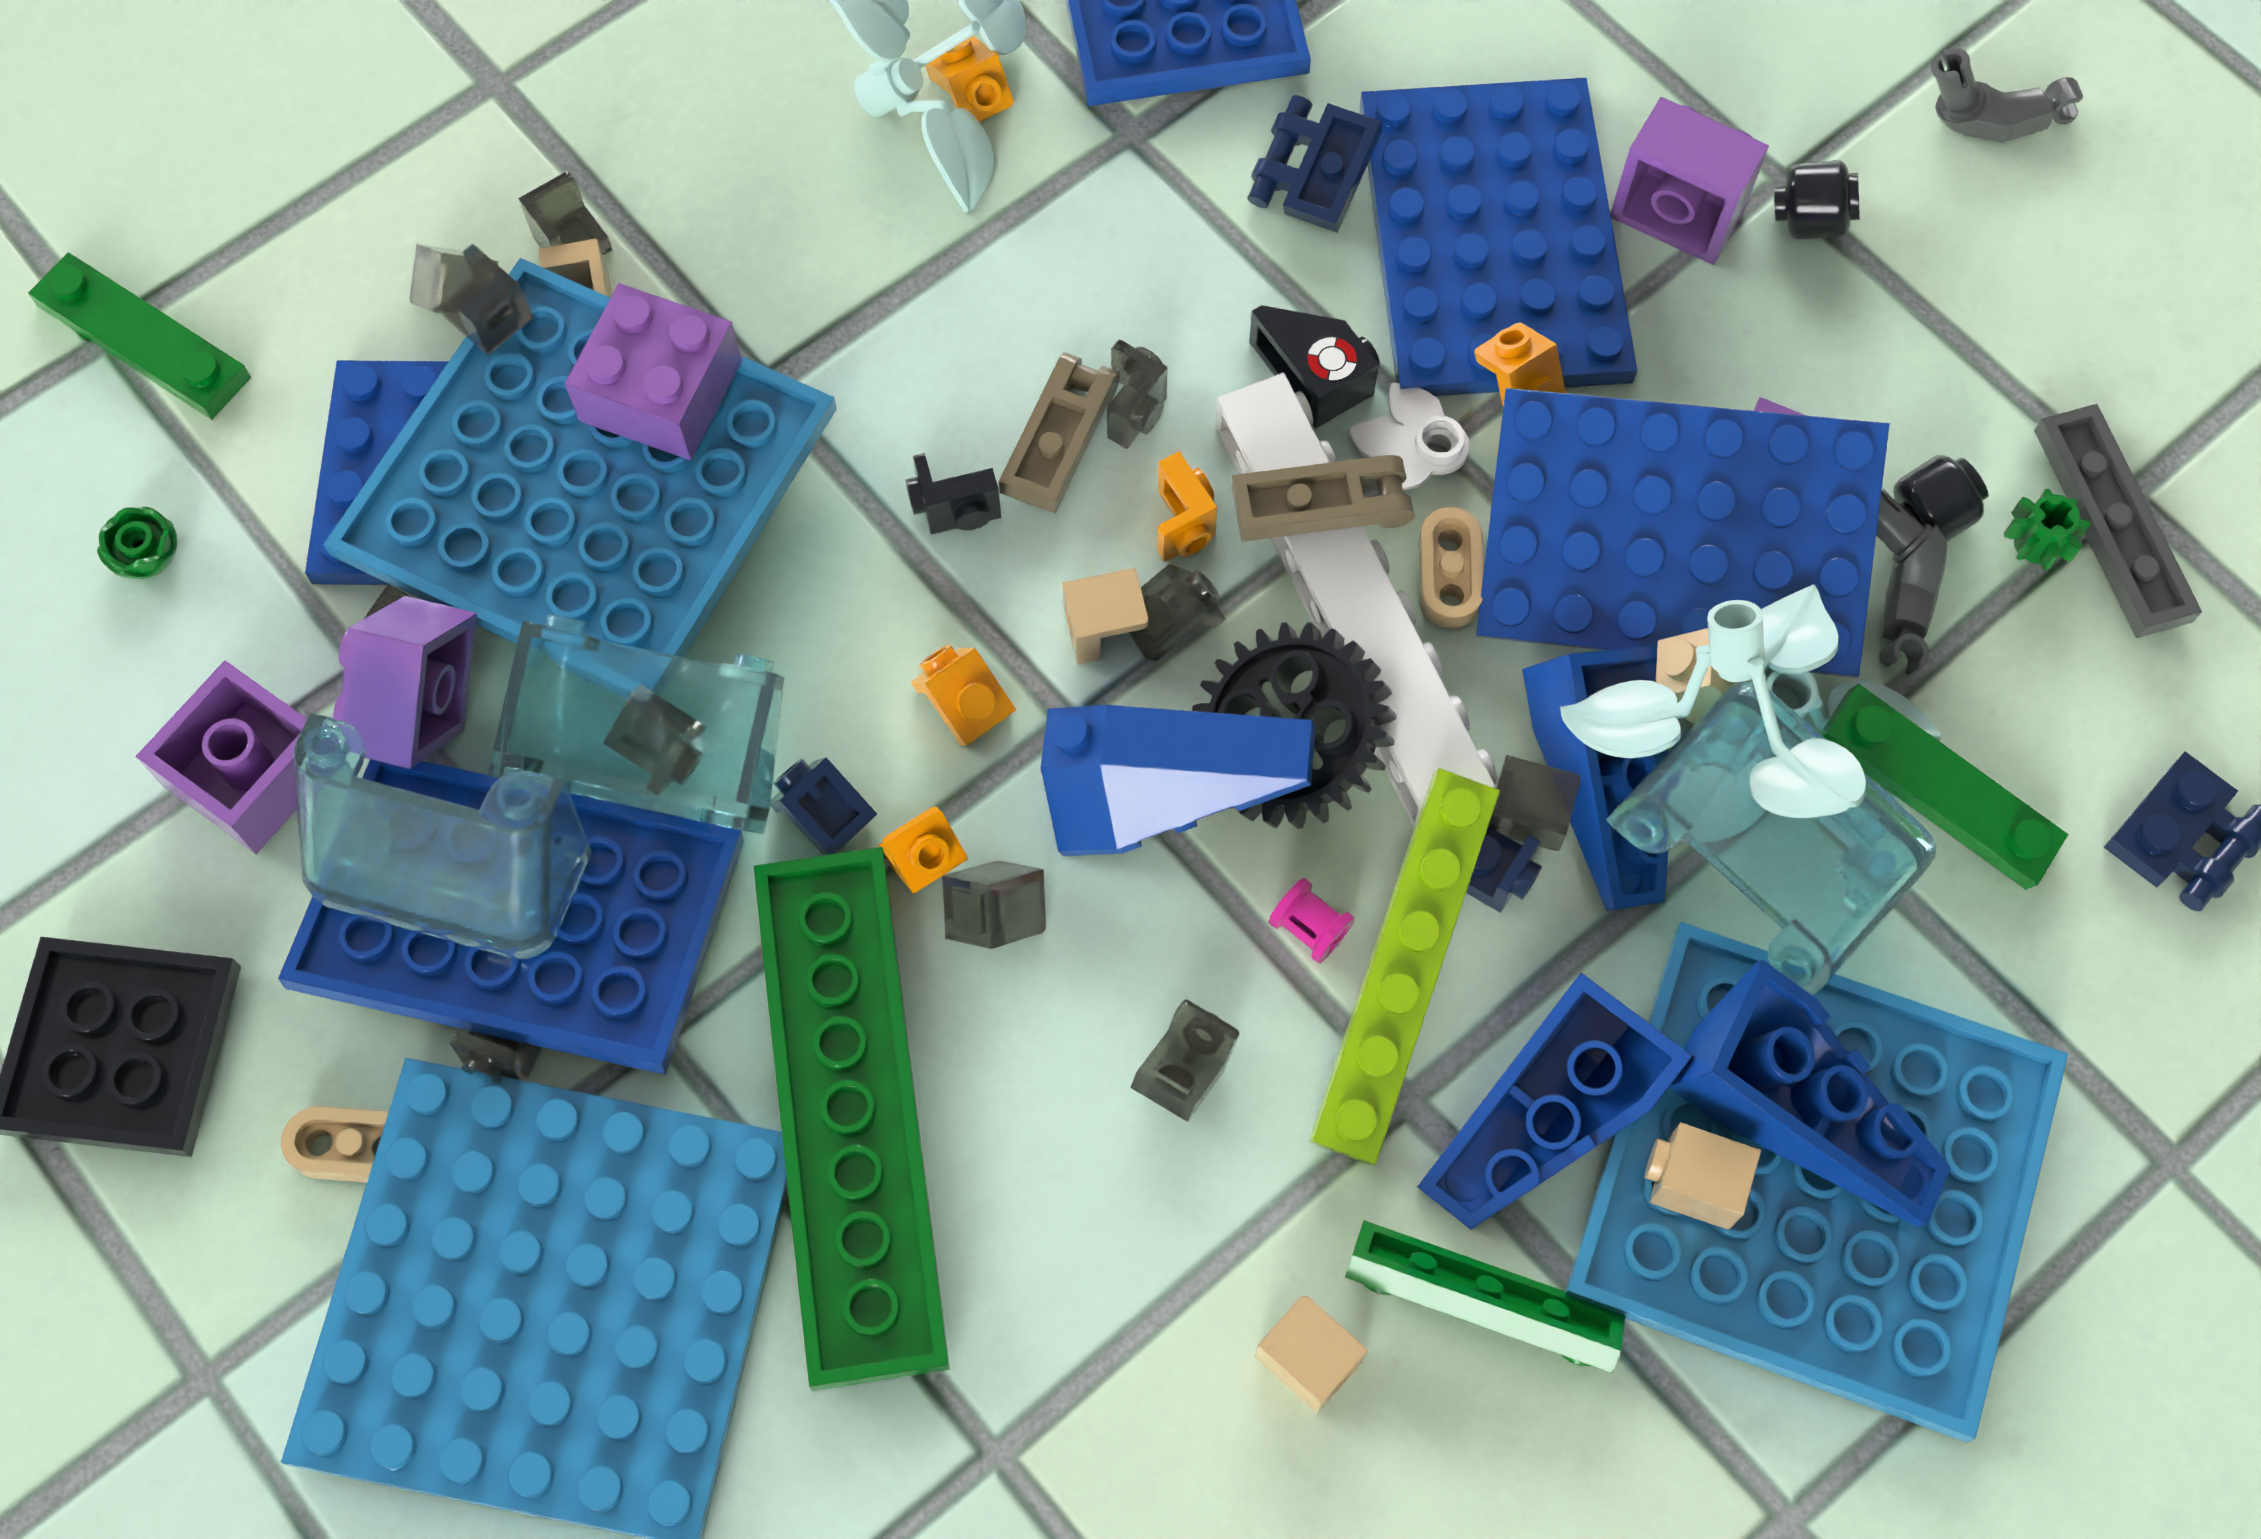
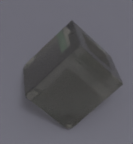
M564 172L518 198L533 239L541 249L597 238L602 255L612 251L609 237L585 207L577 182L570 172Z
M416 244L410 303L434 313L479 318L494 296L499 261L473 252Z
M471 244L463 251V254L473 277L441 302L439 309L451 324L488 356L529 322L533 316L520 284L478 247Z
M1506 755L1496 787L1500 792L1488 826L1508 838L1520 842H1525L1530 835L1541 841L1539 847L1560 851L1568 831L1581 781L1580 776L1576 773Z
M992 861L942 876L945 939L994 949L1045 931L1044 869L1005 861Z

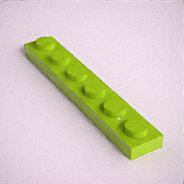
M1441 768L1433 772L1309 1143L1369 1165L1376 1164L1500 790Z

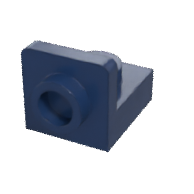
M827 757L813 761L809 765L802 758L795 762L773 783L780 792L768 802L776 813L783 811L822 855L836 854L877 815L874 809Z
M1488 826L1466 893L1499 913L1502 912L1512 894L1523 900L1542 869L1541 865L1533 861L1541 841L1529 835L1524 844L1521 845Z

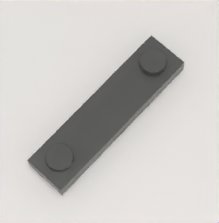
M2098 404L2042 418L2034 432L2066 497L2077 500L2076 506L2080 512V519L2090 522V526L2084 534L2135 637L2140 638L2193 623L2202 613V610Z

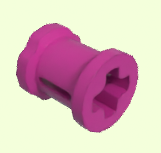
M1302 878L1282 898L1272 912L1268 923L1275 929L1282 926L1312 950L1311 958L1320 964L1347 935L1354 924L1355 917L1349 912L1339 914L1311 891L1312 883Z

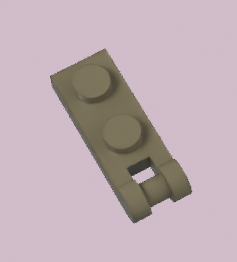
M1066 352L1061 354L999 480V491L1001 494L1056 513L1107 405L1112 402L1120 381L1119 371L1105 366H1101L1099 370L1082 365V358ZM1075 387L1088 393L1086 397L1070 391Z
M1384 455L1232 475V492L1241 542L1375 524L1386 528H1395L1408 524L1414 519L1415 515L1411 497L1403 493L1402 483L1407 479L1403 459L1396 455ZM1371 486L1374 489H1378L1379 496L1364 497L1362 487Z

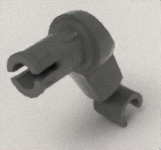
M1952 48L1941 52L1947 66L1946 71L1941 59L1937 56L1931 64L1932 74L1936 78L1941 93L1935 105L1938 117L1949 129L1974 138L2007 142L2046 130L2051 125L2053 119L2058 124H2069L2073 122L2078 114L2075 103L2080 102L2084 97L2077 80L2071 77L2060 78L2052 82L2045 90V93L2040 88L2001 92L1986 83L1975 81L1970 57L1965 50L1959 48Z
M1882 489L1876 536L1895 554L1892 558L1895 563L1886 594L1883 637L1891 642L1881 649L1879 661L1885 667H1889L1898 661L1901 650L1908 660L1905 669L1906 674L1910 675L1922 668L1929 659V648L1923 639L1927 635L1945 571L1947 540L1936 524L1931 526L1927 523L1922 526L1885 489Z

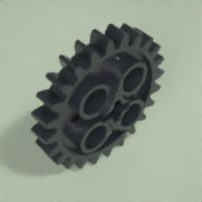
M1287 622L1281 623L1278 640L1275 641L1262 629L1256 630L1257 648L1250 651L1239 641L1235 642L1234 649L1238 660L1233 665L1221 659H1217L1214 662L1217 669L1223 675L1220 682L1202 680L1200 684L1212 698L1210 703L1193 705L1192 711L1245 715L1254 708H1260V716L1283 718L1262 690L1265 682H1271L1272 688L1280 702L1295 715L1293 719L1313 720L1316 725L1314 748L1321 757L1323 765L1320 769L1312 768L1311 785L1239 811L1241 815L1252 822L1262 812L1263 821L1272 828H1278L1284 814H1286L1289 823L1297 829H1302L1306 821V813L1310 810L1316 818L1326 823L1329 821L1328 803L1335 801L1349 811L1352 805L1347 791L1352 786L1367 793L1372 790L1368 781L1362 775L1366 768L1382 771L1386 768V765L1374 752L1376 747L1394 745L1395 740L1387 732L1381 730L1380 725L1395 720L1396 713L1389 706L1378 704L1392 694L1391 688L1383 680L1374 681L1382 671L1371 658L1363 660L1365 651L1354 640L1344 646L1345 638L1336 629L1331 628L1322 638L1321 631L1313 623L1307 622L1298 638L1296 631ZM1305 671H1312L1310 684L1298 693H1291L1294 679ZM1346 719V727L1343 734L1331 743H1324L1326 728L1334 721Z

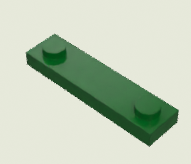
M69 252L28 292L39 308L211 420L252 378L242 363Z
M1859 683L1847 691L1818 738L1835 742L1846 748L1858 760L1864 774L2025 890L2040 883L2069 835Z
M1363 1220L1345 1278L1362 1283L1366 1288L1382 1295L1393 1294L1558 1353L1573 1364L1594 1366L1613 1373L1622 1350L1626 1316L1565 1295L1563 1290Z

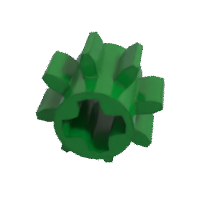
M2050 489L2043 491L2036 504L2030 499L2022 497L2011 512L2014 519L2004 532V537L2014 539V546L2018 552L2016 558L2019 561L2025 559L2031 563L2041 564L2043 570H2048L2058 555L2064 560L2071 562L2083 547L2079 539H2081L2090 526L2089 521L2080 519V512L2076 506L2077 500L2052 494Z

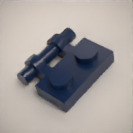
M1294 95L1286 111L1277 115L1271 129L1274 135L1273 141L1265 158L1257 160L1251 174L1254 183L1247 199L1257 207L1268 208L1275 191H1287L1288 194L1283 203L1284 214L1338 233L1382 133V124L1379 120L1327 103L1319 123L1307 119L1313 104L1302 96ZM1302 144L1308 146L1299 169L1287 165L1295 146Z
M2184 751L2106 843L2104 848L2156 888L2173 871L2188 883L2179 895L2181 902L2191 910L2202 911L2212 898L2222 897L2233 884L2234 875L2232 873L2242 860L2254 857L2261 849V805H2252L2243 817L2232 815L2224 808L2237 794L2238 790ZM2205 832L2221 843L2211 857H2203L2192 849Z

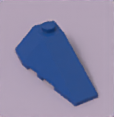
M1657 646L1572 653L1522 669L1533 732L1606 911L1665 902L1670 826L1663 818L1665 787L1674 785L1675 764L1667 762L1668 749L1641 758H1621L1604 754L1589 747L1579 740L1566 726L1561 717L1560 706L1577 704L1594 693L1619 683L1636 680L1656 682Z
M1116 705L1050 708L1047 711L1040 768L1058 852L1062 856L1123 854L1142 847L1141 840L1171 829L1181 833L1197 827L1196 820L1229 808L1241 811L1310 786L1316 725L1313 720Z
M1766 961L1756 962L1692 1031L1684 1050L1693 1057L1676 1077L1669 1089L1720 1125L1918 1228L1927 1226L1951 1169L1901 1104L1889 1103L1865 1073L1871 1066L1857 1049L1848 1051L1826 1024V1021L1831 1016L1817 998Z
M1580 973L1417 1187L1472 1230L1650 1112L1693 1056L1589 977Z

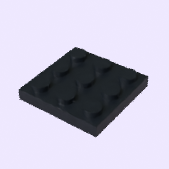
M40 936L0 1073V1135L192 1157L241 965L233 958Z

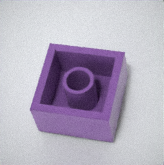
M1660 97L1629 149L1610 213L1611 218L1715 265L1744 214L1769 145L1754 139L1744 131L1732 129L1703 116L1689 106L1679 105L1664 97Z
M618 283L565 382L579 421L692 460L742 362L732 321Z
M404 596L348 627L339 648V662L344 666L343 689L336 700L333 712L334 725L339 727L337 751L411 769L461 734L465 727L477 613Z
M226 660L221 663L135 756L164 788L255 854L264 847L342 759L321 728Z

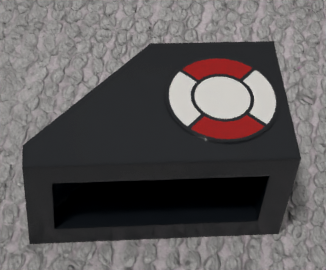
M1264 305L1252 310L1249 343L1274 376L1284 373L1294 393L1301 391L1305 395L1313 416L1312 425L1315 429L1374 395L1378 368L1380 366L1378 354L1371 342L1363 336L1358 338L1345 320Z

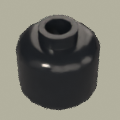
M1840 160L1792 165L1786 174V185L1774 186L1775 221H1787L1789 233L1795 239L1844 235L1850 227L1851 220H1860L1858 173L1849 174L1848 167Z
M1945 455L1932 457L1900 478L1893 488L1894 500L1922 526L1927 523L1931 526L1936 524L1944 534L1947 542L1976 524L1983 517V500L1989 497L1983 479L1970 462L1962 457L1955 461Z

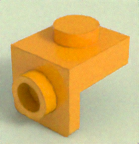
M974 36L925 65L930 80L951 95L955 109L965 108L979 122L1013 105V97L998 53L990 51L984 43Z
M1515 323L1511 327L1501 330L1495 337L1474 350L1477 363L1496 374L1503 406L1506 388L1566 393L1556 343L1523 323Z
M1180 451L1158 462V492L1174 515L1173 518L1160 524L1157 529V552L1164 562L1178 555L1188 557L1198 553L1216 535L1217 506L1213 502L1214 492L1204 472L1198 467L1191 469Z
M951 644L942 647L920 663L919 666L924 673L911 682L917 693L927 695L959 745L962 746L969 745L1016 711V708L976 648H958L954 650Z
M931 807L885 836L883 842L878 845V847L883 848L888 865L913 894L968 860L944 813L938 807Z

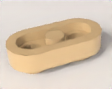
M1456 507L1440 508L1432 512L1425 519L1419 537L1420 606L1425 616L1434 624L1445 628H1459L1469 624L1476 618L1483 600L1481 598L1484 573L1483 534L1478 520L1471 513ZM1449 540L1456 543L1459 548L1454 551H1448L1443 549L1439 543ZM1445 595H1453L1461 603L1457 606H1448L1440 598Z
M324 1106L304 1109L294 1115L286 1124L281 1137L282 1153L287 1162L306 1177L367 1183L389 1111ZM324 1135L332 1137V1146L328 1152L319 1156L312 1155L311 1148L317 1138Z

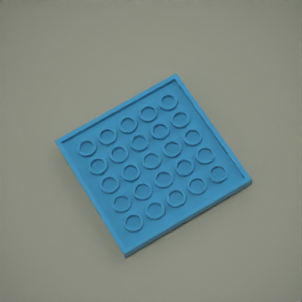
M520 258L323 545L331 557L422 600L476 612L477 626L653 708L836 412L835 398L741 356L742 362L692 460L580 422L566 389L565 382L608 304L610 297Z
M1680 922L1672 940L1648 1023L1684 1049L1692 1031L1756 962L1764 960L1817 998L1831 1016L1826 1021V1024L1848 1051L1855 1049L1859 1051L1871 1066L1865 1072L1889 1103L1901 1104L1951 1169L1928 1225L1918 1228L1720 1125L1668 1088L1650 1112L1612 1136L1566 1286L1565 1295L1626 1316L1625 1319L1958 1440L1968 1443L1976 1439L2068 1053ZM1680 1122L1761 1150L1744 1215L1729 1230L1649 1203L1655 1181L1646 1179L1644 1175L1651 1150L1657 1138L1667 1141Z
M405 1058L281 1463L290 1467L644 1539H702L788 1191L782 1132Z

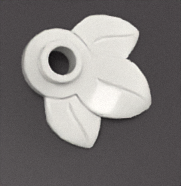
M1392 383L1389 389L1390 416L1368 420L1356 424L1349 429V437L1363 457L1396 455L1403 459L1407 477L1405 482L1402 483L1403 490L1419 487L1432 474L1446 475L1455 472L1465 463L1469 452L1467 434L1457 421L1444 416L1443 408L1437 397L1421 388L1400 389L1399 383ZM1439 444L1444 446L1448 452H1435L1428 447Z

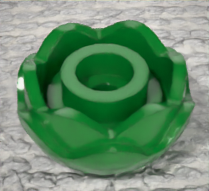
M127 507L119 510L101 528L99 532L100 546L97 549V553L102 563L116 575L129 579H147L161 573L173 560L177 550V533L172 522L155 509L150 507ZM144 542L141 546L135 548L136 544Z

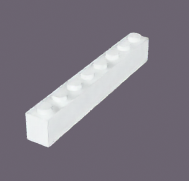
M1284 373L1217 397L1215 428L1238 474L1337 462L1328 441H1319L1311 426L1313 424V416L1305 395L1301 391L1294 393ZM1363 526L1270 538L1311 622L1321 631V637L1323 638L1333 628L1345 638L1344 646L1354 640L1365 651L1363 660L1371 658L1382 670L1374 681L1383 680L1391 688L1392 694L1378 704L1387 705L1396 713L1395 720L1380 725V729L1387 732L1395 740L1394 745L1376 747L1375 751L1379 759L1386 765L1385 771L1413 828L1415 829L1433 772L1438 768L1495 788V785L1498 783L1495 766L1489 754L1484 749L1477 751L1467 732L1470 729V722L1466 709L1458 696L1449 697L1440 679L1443 671L1438 654L1429 642L1422 644L1414 628L1416 617L1413 606L1404 591H1395L1387 575L1390 570L1389 563L1380 542L1376 539L1370 541Z

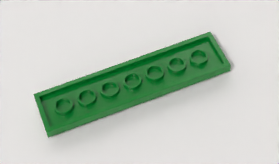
M878 847L754 865L809 1388L812 1391L950 1370L883 848Z

